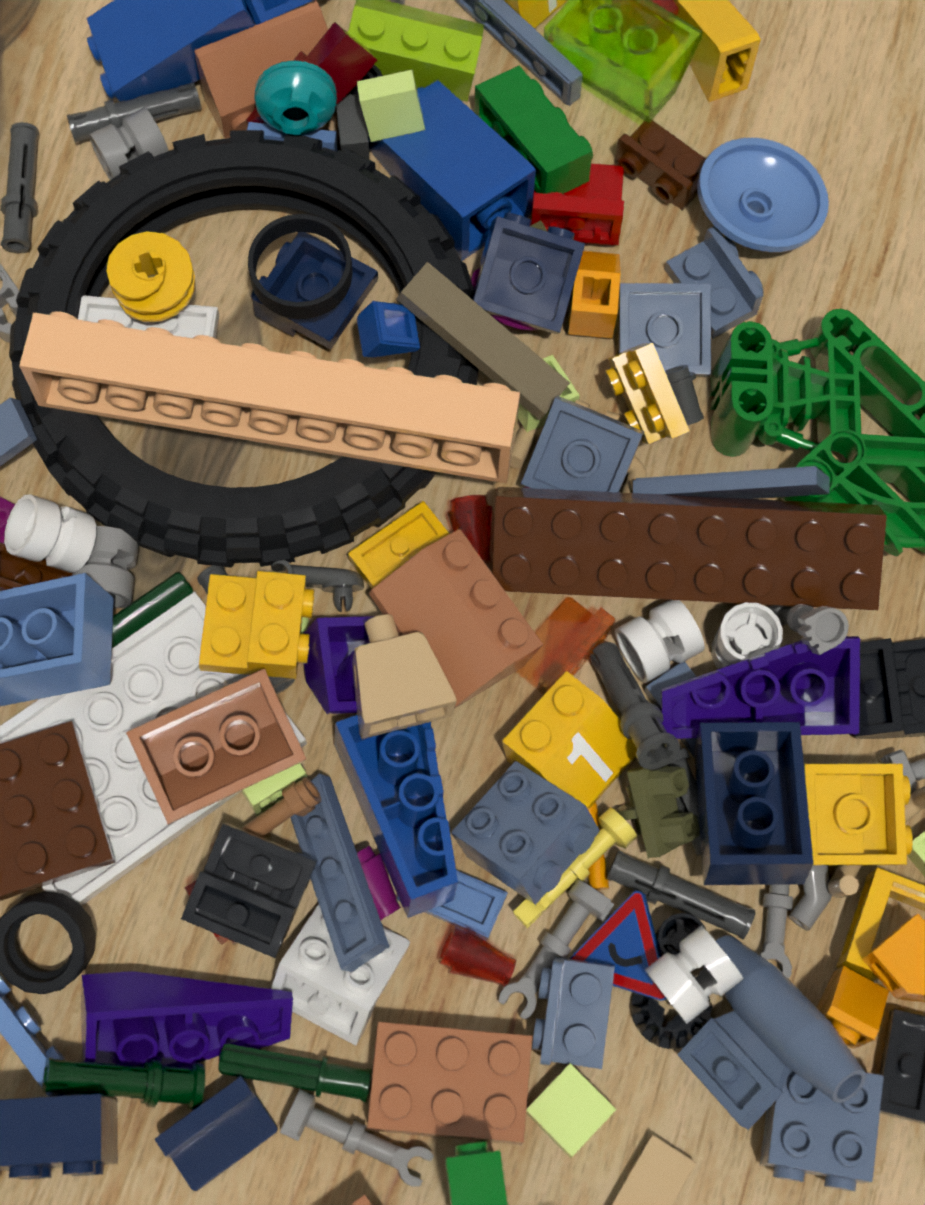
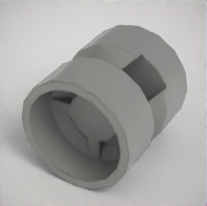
M142 108L122 119V126L119 128L109 124L89 134L95 154L109 180L120 174L119 166L148 151L152 153L153 157L169 151L158 125L146 108Z
M96 526V539L92 553L85 565L77 572H73L72 576L86 573L113 597V609L127 607L132 602L135 579L128 570L135 568L139 548L137 541L120 528Z

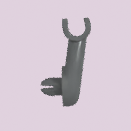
M285 560L276 561L271 565V569L276 572L287 571L288 574L306 575V587L321 588L324 592L334 593V604L339 612H342V600H345L347 612L352 608L353 592L364 589L362 576L352 570L290 565Z

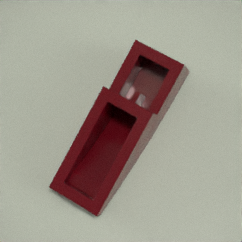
M334 22L308 56L300 51L293 61L308 62L327 72L336 86L337 105L357 85V82L366 75L378 59L362 43ZM256 107L246 119L247 123L267 124L260 117ZM293 107L285 110L283 115L289 120L299 121L306 118L308 113L302 108Z

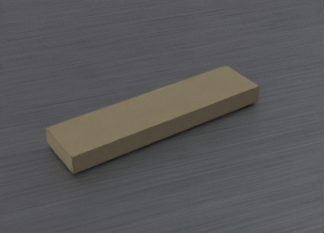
M426 262L396 298V300L492 381L507 386L511 391L520 392L519 403L538 420L549 411L554 399L560 396L570 384L568 380L429 262Z

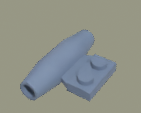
M727 935L717 939V944L729 957L744 979L724 994L734 1011L715 1019L711 1017L677 1054L736 1122L747 1130L782 1095V1088L789 1069L835 1103H843L852 1098L862 1088L866 1080V1073L833 1024L776 966L733 936Z

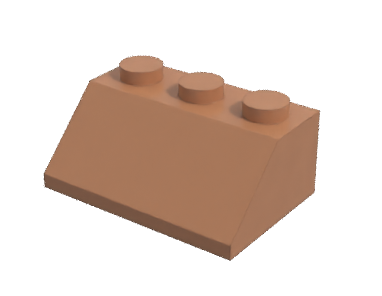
M317 1L194 50L204 100L224 139L230 138V131L247 130L248 123L246 119L256 107L254 98L255 85L259 76L275 64L293 61L300 51L308 56L327 32L328 28Z
M461 529L423 548L369 592V595L383 615L390 614L393 616L399 636L415 632H422L425 635L455 694L457 702L454 709L521 669L543 646L541 640Z
M265 669L126 732L168 825L307 760Z

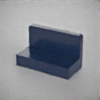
M240 1076L154 1140L165 1157L172 1159L189 1187L193 1191H198L278 1132V1127L247 1081Z

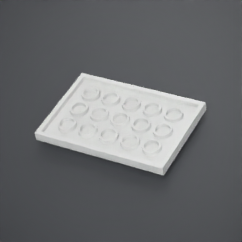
M195 592L111 649L110 685L38 699L0 726L1 744L69 721L74 723L114 855L115 863L43 886L44 891L65 894L80 903L81 906L239 793L228 796L168 825L126 732L249 676L200 671L199 657L206 606ZM286 714L302 748L307 744L306 739Z

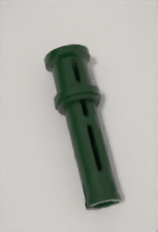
M47 1058L45 1062L46 1067H44L42 1082L44 1093L103 1094L108 1097H130L140 1099V1102L147 1107H155L158 1102L187 1104L190 1110L198 1108L203 1100L205 1068L202 1063H193L191 1068L162 1066L160 1060L153 1059L150 1062H145L144 1066L86 1061L77 1062Z

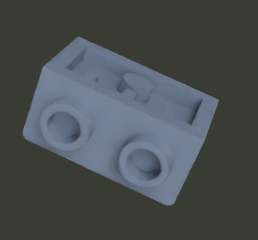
M715 226L707 229L703 242L666 261L664 270L673 283H711L712 339L757 315L764 296L762 283L753 271H747L740 261L734 242L727 236L723 237Z
M555 957L552 969L542 968L539 998L548 1000L545 1020L536 1018L532 1044L533 1050L541 1051L540 1064L551 1065V1062L571 1063L577 1066L602 1069L615 965Z

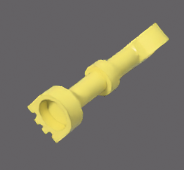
M609 807L598 818L601 830L594 837L590 848L585 853L579 855L567 868L557 886L547 892L536 905L525 899L513 911L514 915L527 929L577 879L583 881L590 874L588 869L610 847L616 844L618 847L626 849L637 838V833L630 824L612 807Z

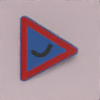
M634 891L569 959L615 965L612 986L659 1001L667 1000L645 971L661 955L646 895L642 891Z

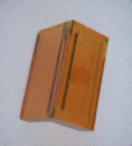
M567 597L535 633L543 643V646L516 673L545 695L566 671L573 676L576 675L589 660L590 654H594L592 650L599 644H602L612 633L616 619L602 607L593 615L572 597Z

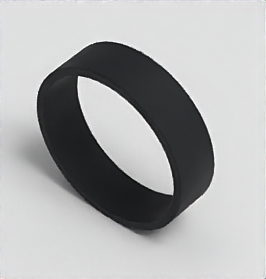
M293 214L278 218L266 225L256 235L250 246L248 268L253 290L265 307L280 316L291 319H310L321 316L335 308L344 299L350 288L352 260L348 242L336 226L323 218L309 214ZM309 232L323 236L334 243L346 261L343 276L338 284L324 296L305 302L287 301L269 293L256 277V266L265 248L279 237L290 233Z

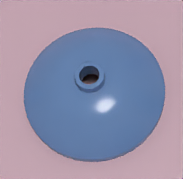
M740 138L726 142L711 152L705 160L698 177L697 191L699 201L711 223L731 240L754 250L784 252L799 248L817 235L827 217L829 206L828 194L820 174L798 152L772 140Z

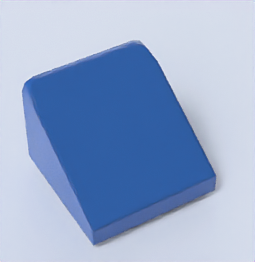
M372 301L358 314L357 324L364 357L374 358L415 352L420 349L415 315L404 305Z

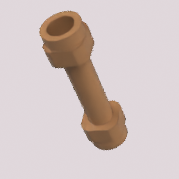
M306 777L297 783L293 782L282 790L283 799L241 829L263 837L294 814L304 817L314 810L315 806L321 802L320 793L315 785ZM215 841L212 842L211 845H210L211 851H212V848H213V846H214Z

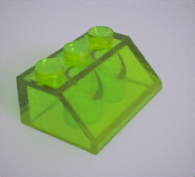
M569 0L544 27V38L583 73L582 83L648 123L651 122L676 93L703 35V31L650 0Z

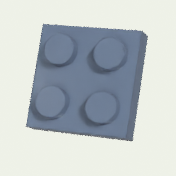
M620 283L618 300V354L639 344L653 343L664 371L677 366L688 365L689 371L694 372L696 377H709L711 375V283Z
M557 396L554 399L521 484L537 489L619 492L644 431Z

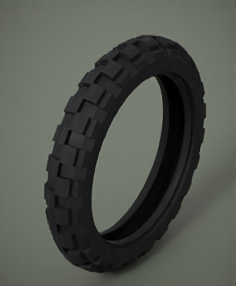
M264 130L230 131V138L206 141L205 135L202 134L172 142L173 150L154 157L148 151L119 166L120 174L107 183L98 180L72 203L74 210L63 222L57 220L37 248L39 257L33 268L26 270L16 298L18 305L16 320L10 328L9 357L13 369L12 386L15 398L20 400L21 406L24 408L37 438L33 445L48 471L66 494L72 496L87 513L102 525L122 529L137 541L140 547L170 558L178 555L195 559L197 564L232 568L234 563H260V567L270 566L280 560L291 563L295 562V557L317 551L325 554L354 542L356 535L372 526L379 528L406 507L405 503L419 489L426 488L437 472L342 456L320 470L278 484L233 488L211 486L184 480L144 462L121 444L97 415L38 406L19 366L33 312L50 315L51 312H64L78 319L82 296L101 297L108 286L109 280L106 272L108 259L118 243L130 235L142 232L164 233L177 225L201 216L238 209H268L294 214L314 215L332 223L342 233L359 243L373 255L387 271L399 293L408 285L426 262H429L471 299L473 297L474 287L466 263L461 261L455 249V241L439 217L435 214H430L421 204V197L398 177L393 175L390 178L376 170L375 162L346 148H343L342 151H334L322 147V140L301 135L288 134L285 135L284 141L264 139ZM415 316L420 349L411 352L407 370L411 371L414 375L431 378L438 375H449L460 379L462 383L477 385L479 369Z

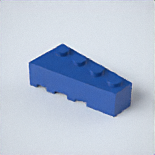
M358 715L335 722L334 746L407 918L454 901L458 877L449 823L446 818L443 800L444 792L441 775H439L435 752L436 744L431 722L361 739L359 733Z

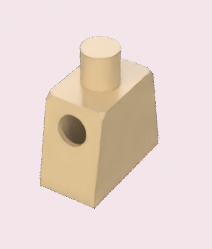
M390 614L379 615L367 620L365 628L370 643L355 648L352 661L361 739L451 717L457 700L425 635L422 632H415L399 636L394 618Z

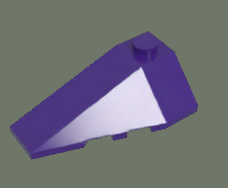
M376 616L316 618L303 633L310 634L308 662L304 663L306 683L326 714L357 713L352 669L354 650L361 645L370 643L365 622Z
M848 636L841 644L821 655L813 653L809 646L803 644L802 640L663 688L661 689V712L664 719L662 724L666 731L673 734L677 739L696 738L700 723L800 722L801 735L859 734L860 638L859 636Z
M136 971L83 974L81 986L83 1061L144 1066L145 1062H150L153 1059L160 1060L162 1066L191 1068L193 1063H199L220 1056L225 1044L261 1049L290 1039L293 995L290 991Z

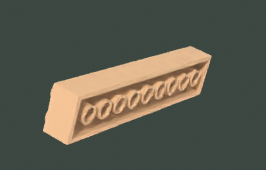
M33 312L19 366L38 406L507 483L517 429L520 392L511 391L505 385L486 383L483 386L462 383L460 379L449 375H438L434 378L418 376L401 367H389L386 370L366 367L361 362L352 359H341L338 362L317 359L314 355L303 351H293L289 354L269 351L266 347L254 343L236 346L223 344L219 340L205 335L187 338L175 336L169 331L157 327H150L144 331L126 328L121 323L113 320L102 319L95 323L78 320L73 315L64 312H51L50 315Z

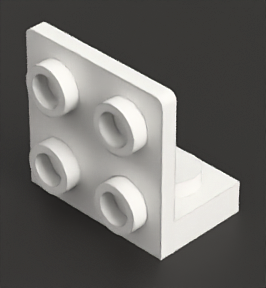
M318 904L279 963L271 989L292 992V1012L356 1046L366 1029L378 998L405 955L410 942L408 939L383 927L390 947L353 972L341 970Z

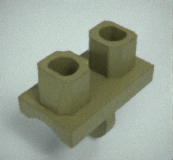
M666 765L653 770L639 767L627 772L630 785L626 789L630 803L618 807L617 811L625 820L634 819L637 834H642L648 858L661 857L680 845L686 844L700 836L697 816L692 812L679 813L676 798L683 796L688 791L689 782L685 768Z

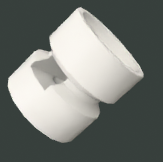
M31 494L24 495L17 501L9 515L4 543L6 550L11 555L34 562L45 558L47 566L73 573L85 565L92 553L96 539V523L94 517L89 513L67 506L59 508L52 501Z
M667 600L650 610L649 619L646 620L638 616L615 630V637L623 657L634 674L644 683L667 672L670 669V661L673 660L681 664L705 649L704 640L696 621L680 600Z
M745 602L734 606L725 614L712 642L711 656L715 666L720 669L778 649L783 640V628L778 616L770 608L759 603Z
M702 925L679 942L680 952L677 955L665 953L645 969L686 1024L709 1007L708 996L712 993L723 996L744 979L729 957ZM703 966L704 968L699 972L698 977L694 978L690 972Z

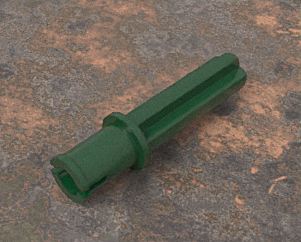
M180 572L174 573L113 616L112 648L193 593L191 585Z
M225 1044L223 1046L218 1063V1071L223 1075L241 1076L245 1079L316 1091L315 1097L319 1098L321 1093L359 1099L363 1102L367 1101L372 1075L371 1068L363 1069L327 1062V1056H323L322 1061L233 1044Z

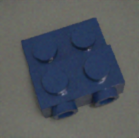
M505 213L504 218L497 216L490 225L472 300L491 315L559 334L585 243L573 240L575 234L566 229L550 226L547 231L530 227L531 220L521 215Z
M298 232L291 243L287 241L283 244L277 254L276 265L268 277L262 276L258 281L269 293L280 299L292 302L311 301L324 296L338 284L343 276L346 261L340 250L306 232ZM351 257L352 281L346 296L331 311L310 319H291L272 312L261 303L253 290L251 299L255 316L291 336H294L298 331L323 346L332 349L378 281V271Z

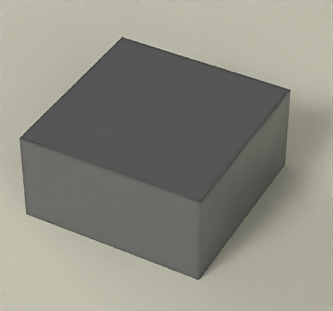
M359 94L346 95L336 105L340 150L342 151L343 148H346L370 160L367 126Z

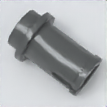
M681 365L666 370L665 373L687 425L704 419L693 385V380L696 378L695 373L689 371L688 365Z

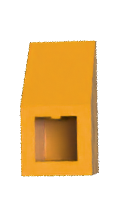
M583 251L571 293L569 335L613 339L618 312L621 276L620 254Z
M917 913L877 945L862 960L896 999L925 1002V920Z
M842 966L833 972L817 1008L833 1024L846 1045L851 1049H855L875 1040L880 1028L889 990Z

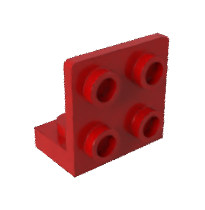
M591 163L589 181L564 194L558 192L542 194L534 190L531 226L542 221L547 230L548 227L552 226L573 232L575 234L573 240L618 246L624 214V200H622L624 168L618 165Z

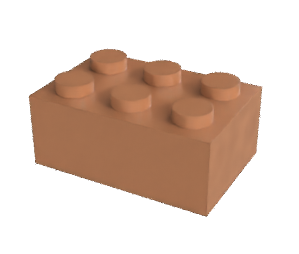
M378 1022L368 1130L522 1145L525 1136L532 1036Z

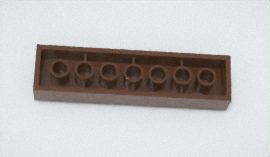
M498 487L495 497L492 574L504 591L723 603L748 602L781 606L805 604L811 607L827 606L840 609L878 610L887 515L879 505Z

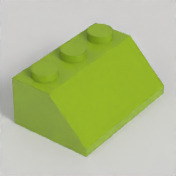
M387 0L356 1L348 33L362 43L378 59L374 65L381 71L382 76L412 70L416 88H426L436 80H439L457 98L462 101H468L482 42L484 24Z

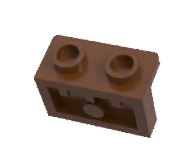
M648 117L631 136L624 133L618 139L614 161L624 168L626 175L638 178L651 187L660 200L672 203L683 211L698 194V177L706 158Z

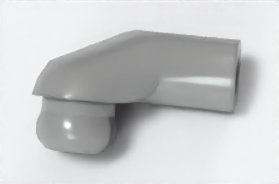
M828 865L812 866L803 884L804 895L789 915L791 921L806 931L811 929L832 898L828 891L830 881Z

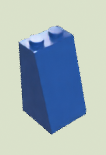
M113 0L87 18L92 36L87 37V42L96 61H102L105 73L100 75V79L107 95L111 100L117 98L119 101H126L200 80L194 50L256 26L245 0Z
M436 80L426 88H417L425 130L371 142L367 129L369 150L390 176L398 177L421 197V204L430 214H435L439 217L454 239L455 249L461 261L485 246L491 222L497 216L504 218L505 213H513L527 218L532 215L536 169L439 80Z

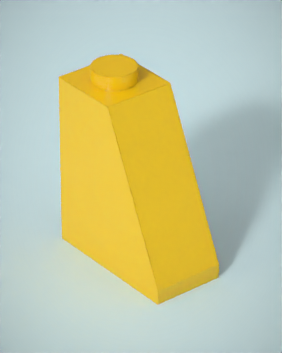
M671 0L668 22L708 103L748 89L761 41L758 32L729 0Z

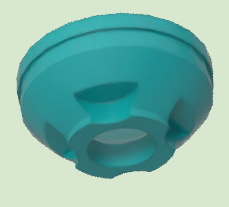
M285 61L269 67L259 76L255 85L254 98L257 112L269 126L286 134L300 135L321 128L332 118L335 112L337 91L331 76L320 67L304 61ZM298 107L305 110L308 116L302 120L293 121L286 118L283 112L289 108Z

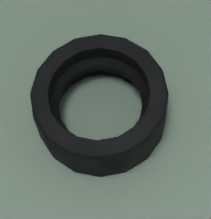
M44 891L28 895L0 919V972L9 983L24 992L44 995L62 990L86 969L94 954L96 933L91 917L80 903L65 894ZM37 914L48 915L60 922L68 932L72 943V954L67 963L59 969H40L30 963L20 951L17 931L21 923L28 917Z

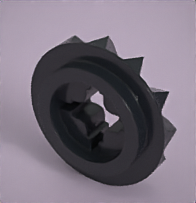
M634 993L631 1012L635 1026L646 1040L661 1048L680 1049L684 1048L710 1020L713 1005L709 998V1007L686 1024L681 1016L676 1015L663 1027L661 1025L665 1019L663 1018L665 1009L659 1005L658 1001Z

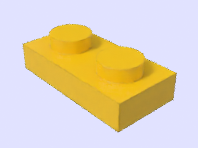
M422 501L348 553V559L369 587L373 589L423 548L446 537L450 533L427 504Z

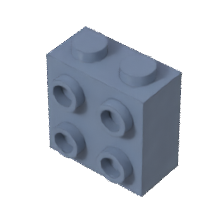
M515 761L454 828L451 834L467 858L536 905L547 892L557 886L562 874L574 860L590 848L594 837L600 830L585 804Z
M789 1069L782 1088V1095L766 1111L760 1165L774 1167V1178L804 1182L805 1173L825 1177V1187L856 1192L857 1183L873 1182L884 1076L866 1073V1080L862 1088L852 1098L843 1103H835Z

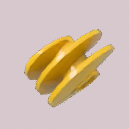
M142 232L130 235L118 243L109 256L106 272L111 289L120 307L130 318L143 322H162L176 316L189 304L195 290V273L189 253L178 240L164 233Z

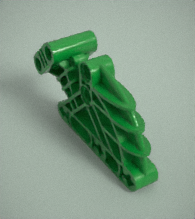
M833 309L828 312L812 337L803 341L792 339L779 343L771 338L767 328L760 323L749 321L737 325L713 367L710 377V396L714 397L711 403V410H715L711 416V439L716 450L725 456H740L748 450L757 434L761 443L765 445H773L777 442L796 450L799 447L809 450L811 452L796 467L816 466L830 478L829 494L782 497L783 500L879 505L887 515L884 551L897 557L903 552V548H916L925 554V382L855 314L845 309ZM810 348V352L815 358L816 369L811 367L809 357L802 356L798 363L789 361V357L801 353V350ZM864 366L872 370L905 404L898 401ZM860 403L894 436L862 434ZM817 418L818 444L803 439V434L797 433L804 429L810 419ZM793 422L794 431L785 428L786 425ZM831 451L842 454L847 463L836 460ZM886 483H893L911 502L903 501Z

